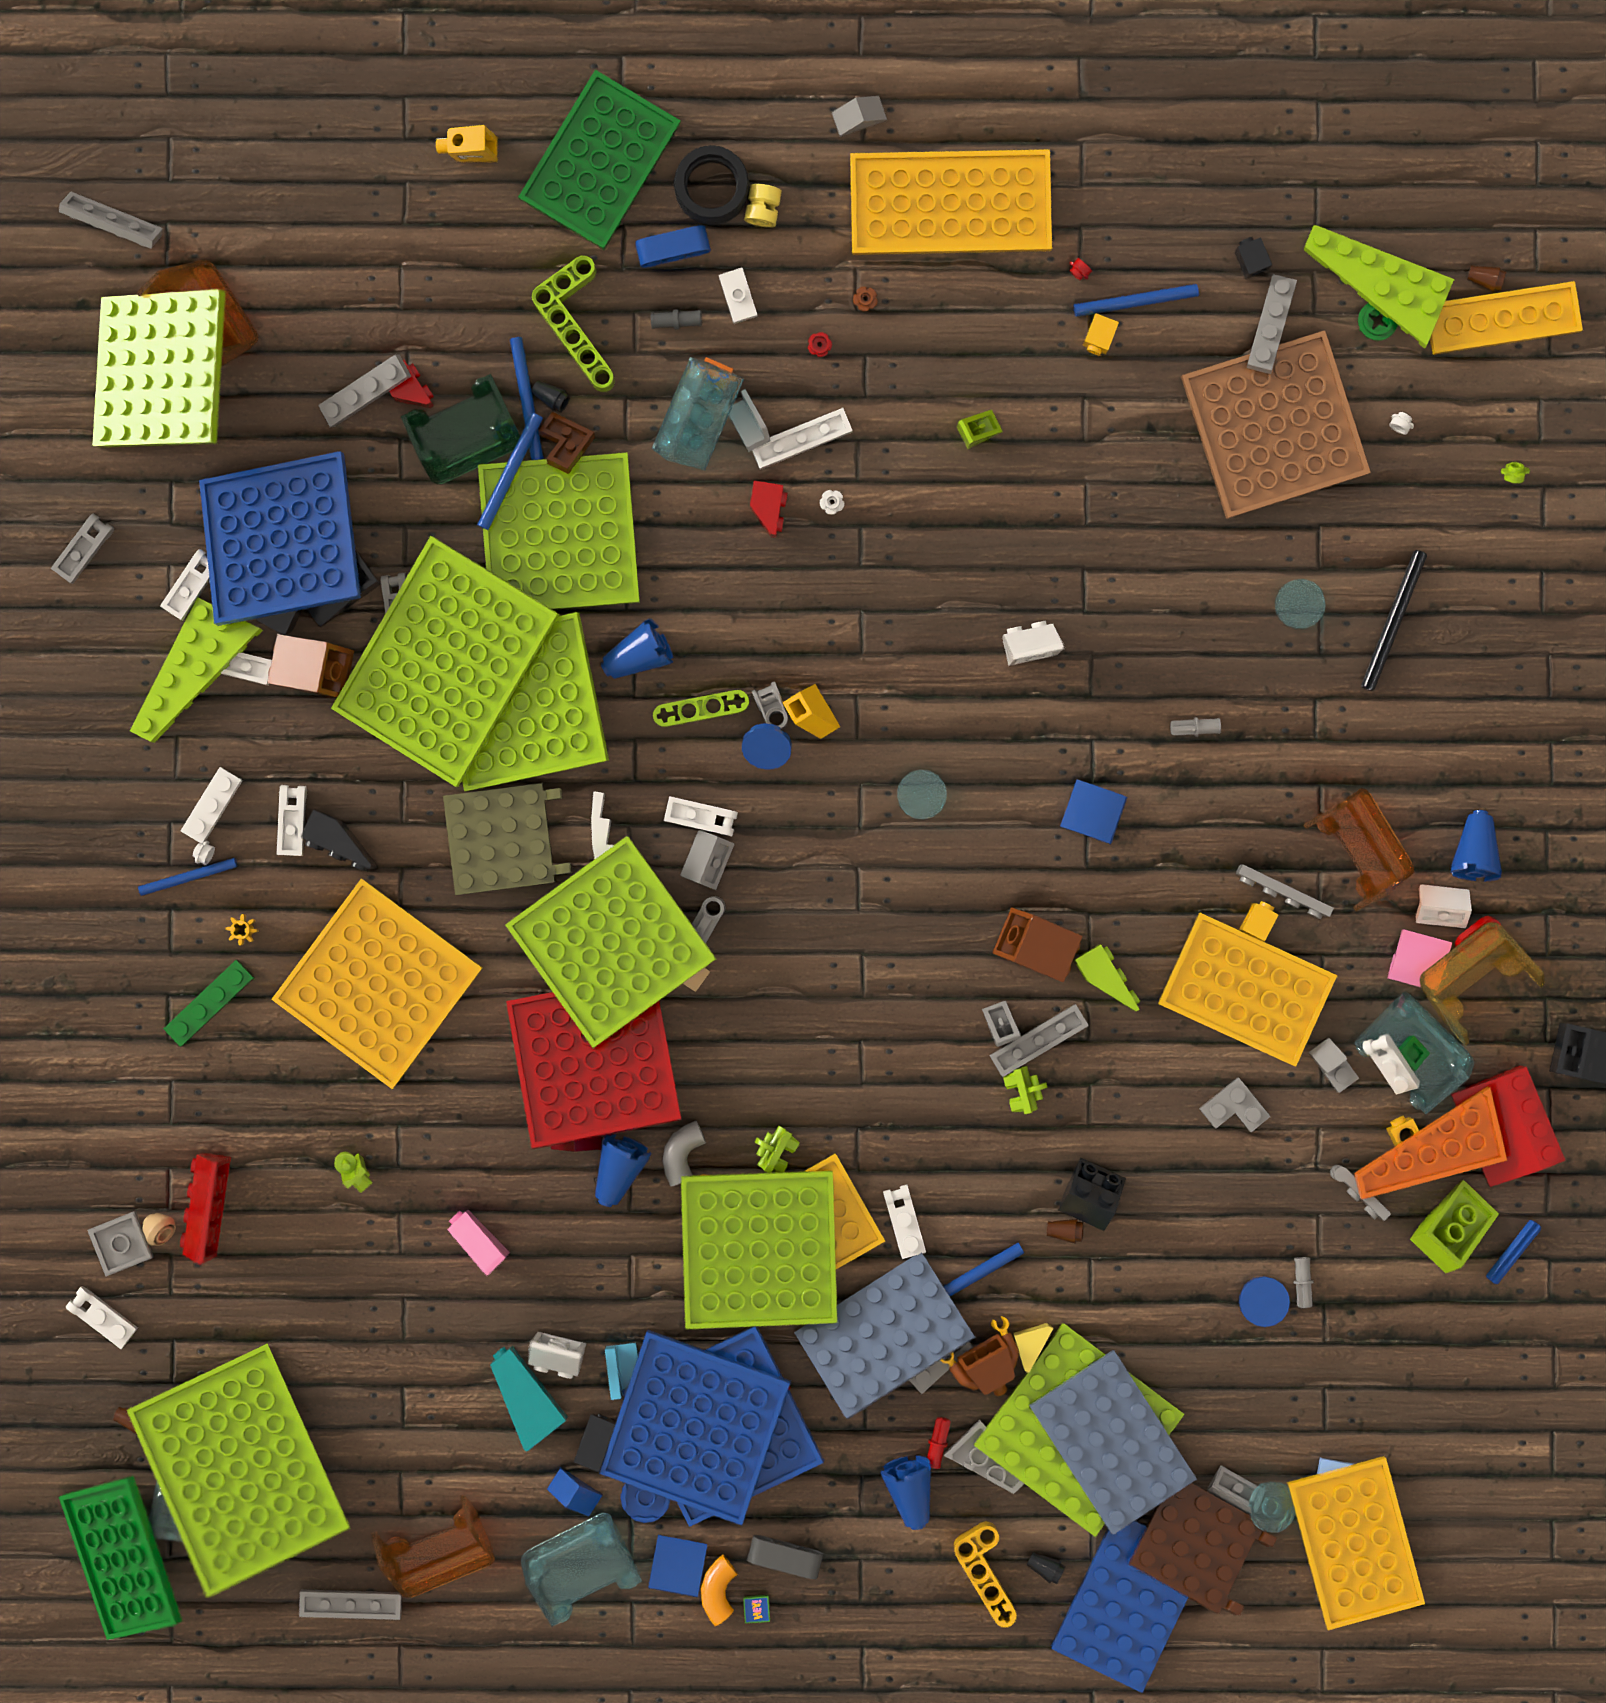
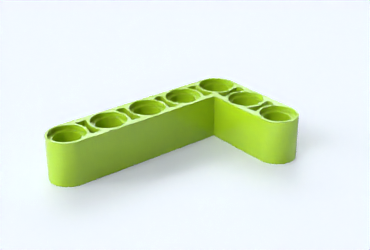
M579 256L533 290L532 300L537 310L592 385L600 392H607L613 388L615 383L611 369L562 304L563 301L590 283L596 276L593 260L588 256ZM583 264H587L591 267L590 272L584 275L580 274L578 268ZM562 279H568L571 281V284L567 289H560L558 282ZM543 293L551 296L550 301L546 304H541L537 300ZM555 314H564V322L561 324L553 323L552 318ZM572 333L580 336V340L576 344H569L567 342L568 336ZM587 353L595 356L591 364H584L581 360ZM599 374H608L610 376L609 381L606 384H598L596 379Z

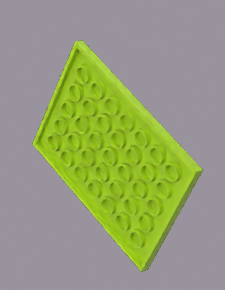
M430 536L331 709L453 786L459 787L559 614L434 536Z
M268 1344L127 1410L208 1598L350 1529Z

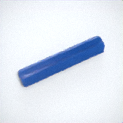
M1533 1220L1528 1221L1486 1274L1487 1279L1494 1284H1499L1541 1231V1226Z

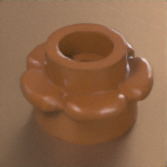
M860 287L853 296V302L859 310L868 311L877 305V293L872 288Z

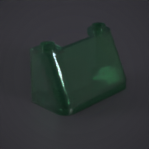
M491 374L475 381L471 388L474 396L430 417L421 409H414L400 416L417 456L433 483H446L478 468V465L486 464L514 450L520 434Z

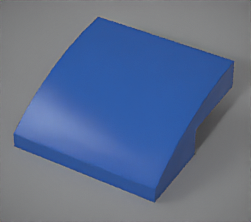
M1076 780L1060 827L1111 844L1128 797L1087 782Z
M658 1535L648 1588L698 1598L707 1544Z

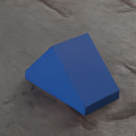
M563 1468L559 1469L547 1488L566 1508L586 1516H590L603 1495Z

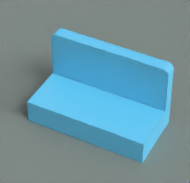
M636 1343L612 1345L605 1348L611 1400L621 1399L623 1395L622 1390L629 1386L638 1359Z

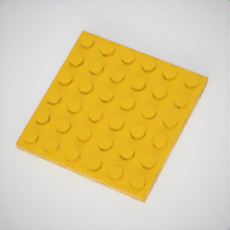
M361 878L271 1000L388 1087L394 1089L483 967Z

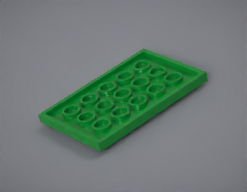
M595 70L518 198L605 250L679 128L681 120Z
M134 1476L59 1496L106 1639L110 1640L173 1626L182 1622L179 1607L176 1603Z

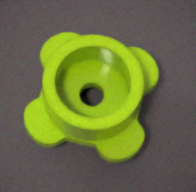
M1511 462L1506 464V468L1501 469V473L1504 474V479L1508 482L1522 483L1524 482L1525 474L1530 473V469L1524 467L1521 463Z

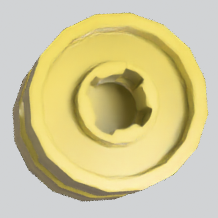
M751 184L748 200L751 204L746 206L744 221L756 226L775 227L778 215L775 207L780 204L782 190L765 184Z

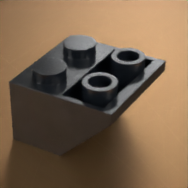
M1080 1158L1064 1192L1059 1211L1105 1231L1116 1213L1126 1178Z

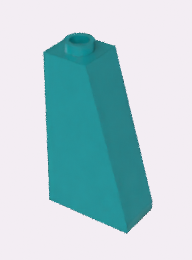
M513 1346L509 1349L502 1347L493 1355L495 1360L492 1361L490 1366L522 1447L527 1452L563 1424L568 1416Z

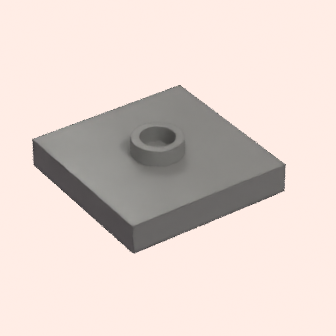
M136 1211L87 1230L105 1276L154 1258Z

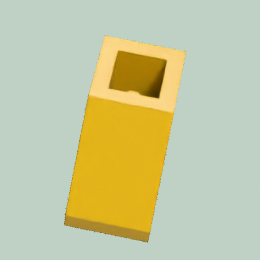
M816 684L800 691L783 702L795 725L820 739L840 728L839 723Z

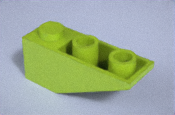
M1098 944L1073 959L1086 982L1133 1011L1140 1010L1137 1006L1140 1000L1133 989L1128 991L1124 984L1127 978L1120 968L1115 969L1111 962L1114 960V956L1107 946L1103 948L1101 944Z

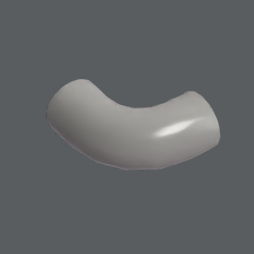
M697 1120L674 1132L664 1147L662 1162L665 1176L670 1186L680 1184L681 1176H693L687 1161L688 1155L693 1149L706 1144Z

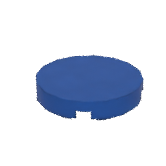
M764 723L755 725L743 737V755L750 764L757 768L767 770L779 768L787 762L791 755L792 742L790 736L774 724Z
M1267 1276L1255 1277L1248 1281L1242 1288L1239 1296L1240 1311L1248 1321L1256 1326H1274L1284 1319L1289 1310L1290 1300L1287 1290L1282 1283Z
M627 1483L624 1484L621 1493V1503L624 1511L633 1520L642 1523L658 1520L668 1510L671 1500Z

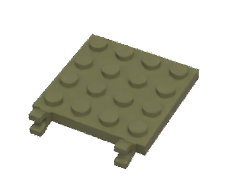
M543 783L443 796L455 895L555 883V875L572 873L571 863L553 865L545 803L548 800L563 799L562 789L544 790Z

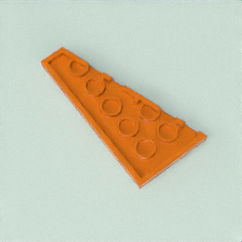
M1486 1087L1355 1172L1354 1175L1360 1198L1365 1199L1507 1161L1490 1087Z

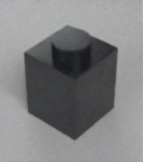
M1249 237L1239 242L1240 246L1237 247L1234 253L1245 279L1270 269L1272 263L1261 237L1255 240L1253 237Z

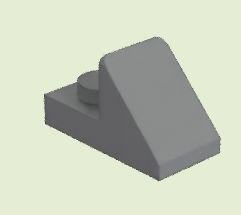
M1329 1037L1308 1052L1337 1093H1340L1359 1079L1346 1061L1347 1057Z

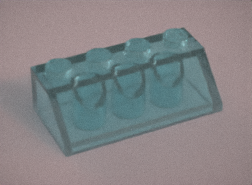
M690 357L651 449L667 461L705 470L744 379L710 362Z

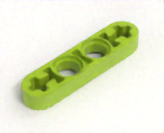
M733 690L661 704L655 708L653 719L661 727H670L744 712L748 708L749 698L744 691ZM734 695H739L742 699L745 698L741 708H737L734 704L728 705L730 711L724 712L725 704L722 697L727 696V701L734 700ZM716 699L720 702L721 708L717 713L707 711L706 704L709 700ZM692 704L695 706L696 714L692 718H686L682 715L684 705ZM673 706H678V715L681 720L675 721L676 716L668 717V722L663 723L662 719L657 718V715L661 714L662 709H666V712L670 713L675 712Z

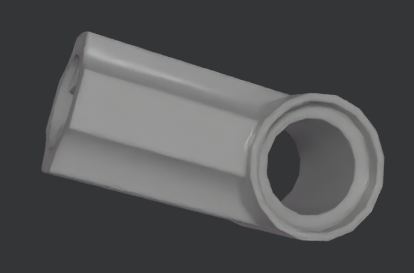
M711 896L703 902L692 923L705 943L708 941L726 909L724 901L717 896ZM710 901L719 903L720 912L713 915L708 912L707 904Z

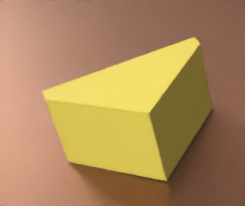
M1048 1323L1013 1333L1022 1366L1028 1373L1053 1330V1327Z

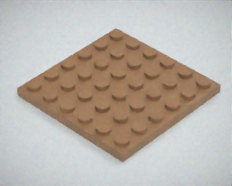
M1325 330L1280 344L1271 374L1248 369L1247 364L1250 356L1248 354L1181 376L1226 519L1371 473Z

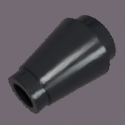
M537 381L532 388V394L553 412H563L570 401V395L567 394L565 389L541 381Z
M1035 1552L1032 1553L1027 1563L1028 1567L1048 1583L1053 1582L1055 1584L1058 1583L1066 1567L1061 1564L1060 1560Z

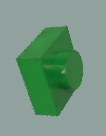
M1414 1035L1408 1036L1399 1047V1051L1413 1071H1416L1430 1054Z

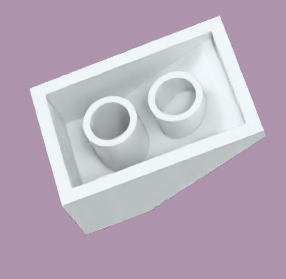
M1046 621L1031 624V629L1022 630L1021 626L1007 629L1008 634H1004L1002 638L1008 665L1011 666L1058 655L1064 648L1054 625H1047Z
M537 1332L530 1345L529 1365H533V1369L545 1373L548 1370L558 1371V1376L572 1379L573 1375L578 1376L586 1343Z

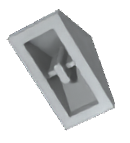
M879 96L856 97L832 112L840 137L887 121Z
M1006 1000L982 1009L997 1047L1021 1038Z

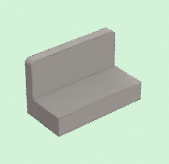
M746 389L741 391L743 400L726 408V412L746 449L750 452L771 440L765 423Z
M699 830L681 876L716 890L734 843Z

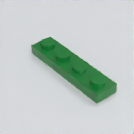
M235 960L163 1029L182 1047L255 977L239 960Z

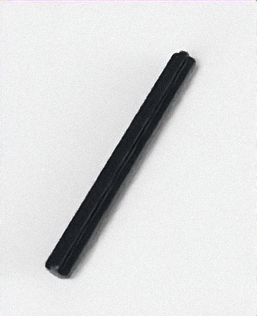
M1416 550L1412 554L1361 684V687L1365 690L1374 691L1426 561L1427 554L1425 552Z

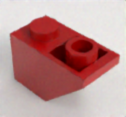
M403 360L412 377L390 390V394L395 401L432 408L434 405L430 399L434 398L430 389L427 385L421 386L417 380L421 375L414 364L408 365Z
M754 481L750 509L769 535L776 538L777 531L782 532L784 517L779 515L781 507H786L788 493L783 492L784 485Z

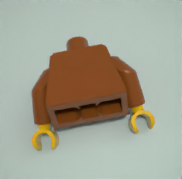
M1002 1316L1003 1326L1001 1328L997 1327L995 1320L991 1321L992 1328L1000 1331L1001 1337L999 1334H996L956 1357L958 1362L954 1360L953 1352L949 1358L941 1359L943 1363L949 1364V1370L962 1386L974 1391L980 1389L984 1395H988L991 1392L996 1396L1005 1394L1008 1389L1006 1384L1015 1377L1014 1368L1017 1365L1019 1350L1012 1334L1007 1331L1009 1321Z

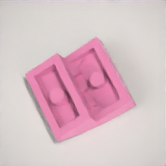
M1403 929L1396 954H1393L1387 978L1436 992L1446 967L1452 942Z

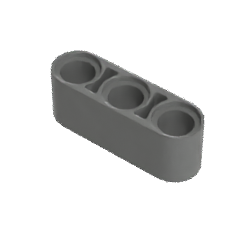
M753 1535L747 1561L758 1566L796 1576L817 1579L824 1554L815 1549L761 1535Z

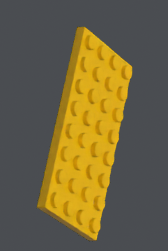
M1050 150L850 153L852 255L1052 250Z

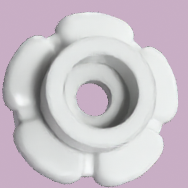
M1399 412V414L1391 416L1390 427L1396 432L1407 434L1410 429L1414 428L1411 422L1412 418L1408 414Z
M825 491L822 494V499H820V507L827 514H836L837 511H841L844 507L843 495L839 491Z
M205 841L203 844L198 843L193 851L195 862L207 865L214 855L215 847L209 845L208 841Z

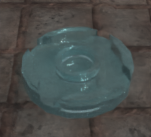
M1298 579L1290 581L1278 591L1275 599V611L1279 619L1286 626L1294 629H1306L1316 624L1323 616L1325 610L1324 594L1314 582Z
M917 770L910 772L902 779L898 786L897 799L899 806L906 815L914 819L925 820L934 817L942 810L946 803L947 791L945 784L938 775L931 771Z
M1270 1481L1260 1484L1253 1491L1249 1507H1251L1252 1512L1250 1514L1251 1520L1257 1528L1272 1533L1285 1530L1292 1523L1295 1516L1289 1487L1281 1482Z

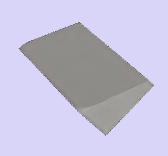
M1219 1466L1207 1488V1492L1250 1516L1256 1512L1265 1491L1223 1466Z

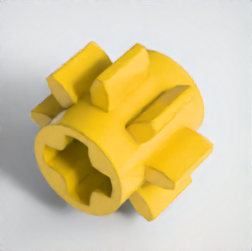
M241 914L240 920L231 917L230 919L233 924L231 927H226V930L231 931L232 934L229 940L238 939L239 945L244 944V939L253 942L252 934L259 932L252 925L256 920L246 921V914ZM238 925L247 926L244 930L246 932V935L238 934V931L240 930Z

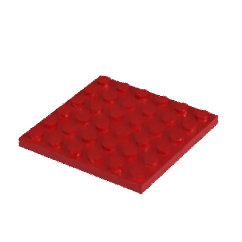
M553 992L506 1001L532 1149L682 1120L660 1000L594 1048Z

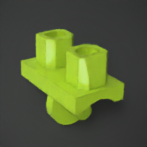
M1027 1066L1013 1070L1014 1072L1003 1077L1007 1089L1018 1087L1020 1096L1009 1099L1012 1112L1024 1111L1025 1115L1038 1110L1036 1101L1043 1099L1041 1090L1048 1088L1047 1083L1039 1084L1037 1075L1030 1076Z
M778 1125L774 1135L768 1132L764 1140L757 1137L754 1141L760 1145L756 1154L761 1159L757 1165L767 1173L772 1171L775 1173L784 1172L788 1162L780 1158L784 1149L794 1153L799 1146V1141L791 1136L792 1134Z
M341 1152L336 1156L334 1161L335 1168L341 1173L342 1182L347 1188L353 1185L362 1193L371 1185L370 1172L366 1169L364 1158L359 1153L354 1156L350 1152Z

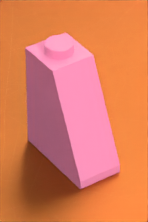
M469 1210L464 1214L459 1211L449 1221L452 1226L447 1230L486 1275L494 1270L510 1253Z

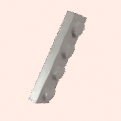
M70 192L59 206L60 213L150 249L162 237L163 228L73 192Z
M1275 274L1272 275L1249 356L1248 369L1271 374L1297 280Z
M395 354L318 406L329 426L335 427L412 376L400 354Z
M1239 865L1235 873L1241 876L1239 881L1251 887L1254 884L1264 887L1262 892L1275 898L1277 894L1285 897V903L1295 908H1299L1300 905L1308 908L1307 913L1318 919H1321L1322 916L1330 917L1334 909L1245 865Z
M1074 1004L1025 1033L1020 1039L1010 1042L989 1056L1001 1076L1004 1077L1089 1025L1077 1005Z
M304 1589L300 1591L299 1617L401 1619L402 1592Z

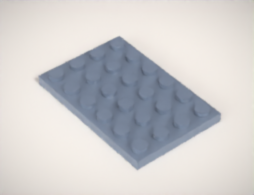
M923 1253L911 1257L837 1305V1323L807 1324L794 1332L846 1419L856 1415L975 1338Z
M1114 1350L1029 1405L1112 1535L1196 1480L1195 1475Z

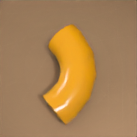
M724 1555L720 1556L706 1571L701 1586L702 1606L714 1626L721 1624L734 1611L726 1599V1588L738 1573Z

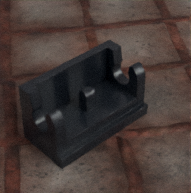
M591 1414L574 1463L600 1472L617 1421L601 1414Z

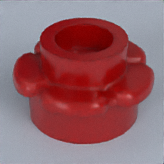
M1080 258L1070 262L1072 268L1069 271L1079 281L1082 278L1088 280L1092 270Z
M823 332L813 334L808 339V350L812 355L816 354L818 357H824L832 348V341ZM822 343V346L818 347L817 344Z

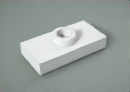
M743 268L720 274L719 279L733 323L758 317Z

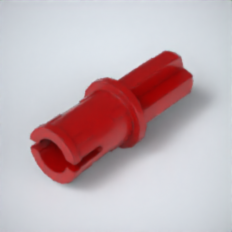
M944 1417L936 1418L932 1438L928 1440L930 1447L927 1458L930 1460L931 1468L934 1469L941 1468L944 1448L948 1447L946 1440L951 1422Z

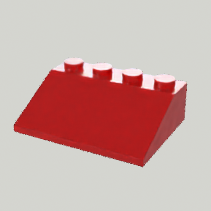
M1519 1065L1451 1094L1453 1102L1457 1107L1484 1088L1490 1087L1507 1161L1481 1167L1489 1187L1541 1171L1565 1161L1527 1067Z
M199 1153L196 1158L192 1159L191 1173H194L193 1183H189L187 1198H190V1205L184 1212L183 1221L187 1223L186 1233L181 1235L180 1248H183L182 1255L197 1264H204L215 1258L218 1254L231 1163L230 1156Z

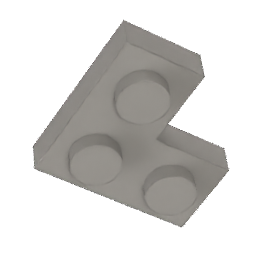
M1239 1077L1199 1108L1215 1129L1233 1114L1237 1115L1250 1132L1254 1131L1271 1117Z

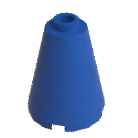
M653 619L645 620L603 656L601 666L608 677L612 676L616 679L673 663L671 660L673 654L664 634L660 635L655 630L659 626Z
M1475 810L1473 814L1468 815L1451 865L1452 876L1469 881H1476V878L1484 877V881H1495L1501 878L1502 870L1494 819L1488 815L1489 812Z
M617 1134L605 1135L602 1141L595 1197L601 1205L606 1207L619 1204L651 1156V1152L646 1153L648 1148L645 1145L625 1136L623 1140L615 1139Z
M908 1456L886 1463L883 1466L884 1471L881 1470V1475L905 1526L912 1530L924 1528L925 1524L930 1520V1460L927 1457L916 1456V1460L908 1461Z

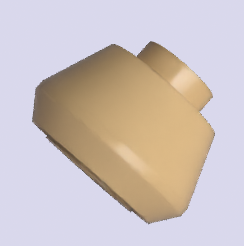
M156 1213L150 1214L145 1218L142 1230L149 1245L160 1246L173 1236L176 1225L172 1217Z

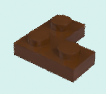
M551 412L539 429L540 436L557 443L546 458L547 464L567 474L571 472L595 438L594 431L554 412Z

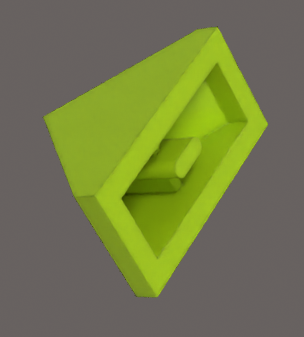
M992 409L964 418L957 425L967 449L1003 432Z

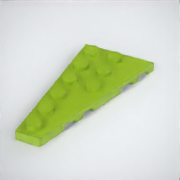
M1314 225L1304 251L1326 269L1332 270L1340 277L1343 283L1349 284L1358 292L1359 296L1386 318L1392 319L1401 327L1402 331L1407 335L1413 336L1419 341L1418 344L1426 348L1454 279Z
M197 597L130 732L155 743L175 722V718L184 709L187 710L193 704L192 701L200 693H203L221 675V672L229 666V662L239 652L242 653L248 647L247 644L263 630L246 621L217 626L214 624L212 604Z

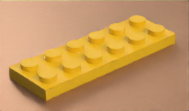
M1575 281L1445 301L1430 337L1432 354H1442L1583 331Z

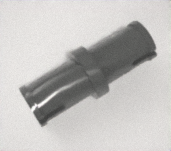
M674 309L673 312L651 313L652 329L674 327V330H679L680 327L702 326L701 310L679 312L678 309Z

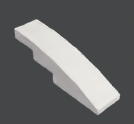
M600 792L593 793L591 823L594 859L614 846L608 845L611 820L602 818L605 794Z

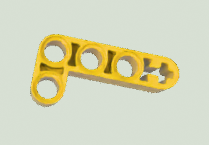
M984 1521L959 1535L954 1541V1551L994 1621L1001 1627H1009L1016 1620L1015 1608L983 1553L997 1545L999 1535L993 1523ZM984 1530H991L994 1533L993 1537L988 1541L980 1538L981 1532ZM962 1543H969L972 1545V1549L969 1553H961L958 1550L959 1546ZM977 1564L985 1567V1571L981 1575H975L971 1572L972 1568ZM994 1586L998 1589V1592L995 1596L989 1597L984 1594L986 1588ZM1000 1602L1004 1610L1008 1611L1009 1616L1006 1618L1000 1614L997 1605Z

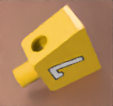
M485 125L449 128L447 138L436 139V150L438 154L448 153L457 162H497V136Z

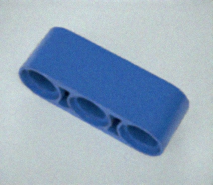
M704 225L645 237L635 242L642 268L696 257L711 251Z

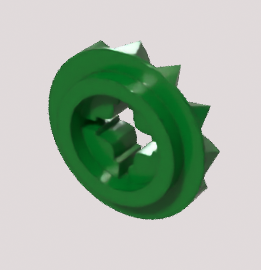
M1369 303L1359 313L1357 320L1359 331L1366 338L1375 341L1389 338L1395 332L1398 324L1382 315L1381 322L1383 326L1378 325L1372 329L1374 321L1371 317L1376 318L1381 313Z

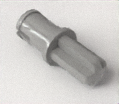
M1194 717V720H1173L1170 723L1171 735L1194 734L1195 737H1198L1199 734H1220L1221 721L1220 718L1198 719L1197 717Z
M1297 1257L1294 1258L1296 1280L1293 1281V1284H1296L1297 1306L1299 1308L1312 1307L1311 1284L1314 1283V1280H1311L1310 1258Z

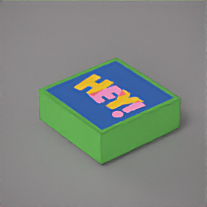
M769 1595L743 1596L745 1623L770 1622Z

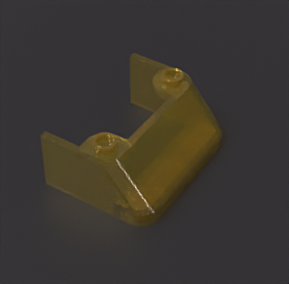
M1494 922L1487 923L1425 970L1419 980L1422 991L1439 1017L1465 1047L1469 1044L1467 1031L1458 1022L1463 1016L1464 1009L1457 997L1496 967L1502 975L1507 977H1514L1525 970L1540 988L1545 985L1543 971L1500 924Z

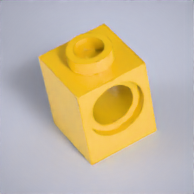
M1096 313L1083 346L1087 347V351L1094 355L1100 356L1101 353L1106 355L1119 322Z
M1263 901L1260 904L1253 903L1239 930L1261 941H1265L1278 914L1273 912V906Z
M1404 1116L1390 1122L1392 1126L1386 1128L1394 1146L1402 1142L1400 1132L1404 1128L1410 1130L1411 1136L1419 1131L1414 1120L1409 1117L1405 1119Z

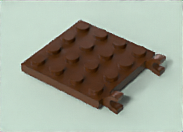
M1190 1483L1157 1505L1128 1565L1216 1614H1219L1223 1608L1234 1616H1240L1244 1606L1228 1599L1227 1596L1254 1540L1266 1547H1273L1277 1538L1260 1530L1263 1522Z

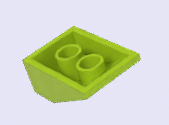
M1461 1180L1422 1221L1410 1240L1442 1271L1449 1273L1463 1267L1499 1213L1470 1185Z

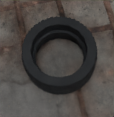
M716 145L696 148L682 159L676 170L674 178L676 199L683 212L694 221L704 225L724 224L735 218L747 202L749 195L747 170L740 158L729 149ZM707 163H718L726 166L734 174L736 180V192L731 201L722 207L714 209L703 208L694 203L687 189L688 178L692 171L700 165Z

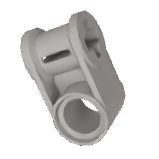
M772 682L771 686L759 691H751L765 722L771 724L770 717L775 713H779L784 717V721L778 727H780V730H784L788 725V717L775 682Z

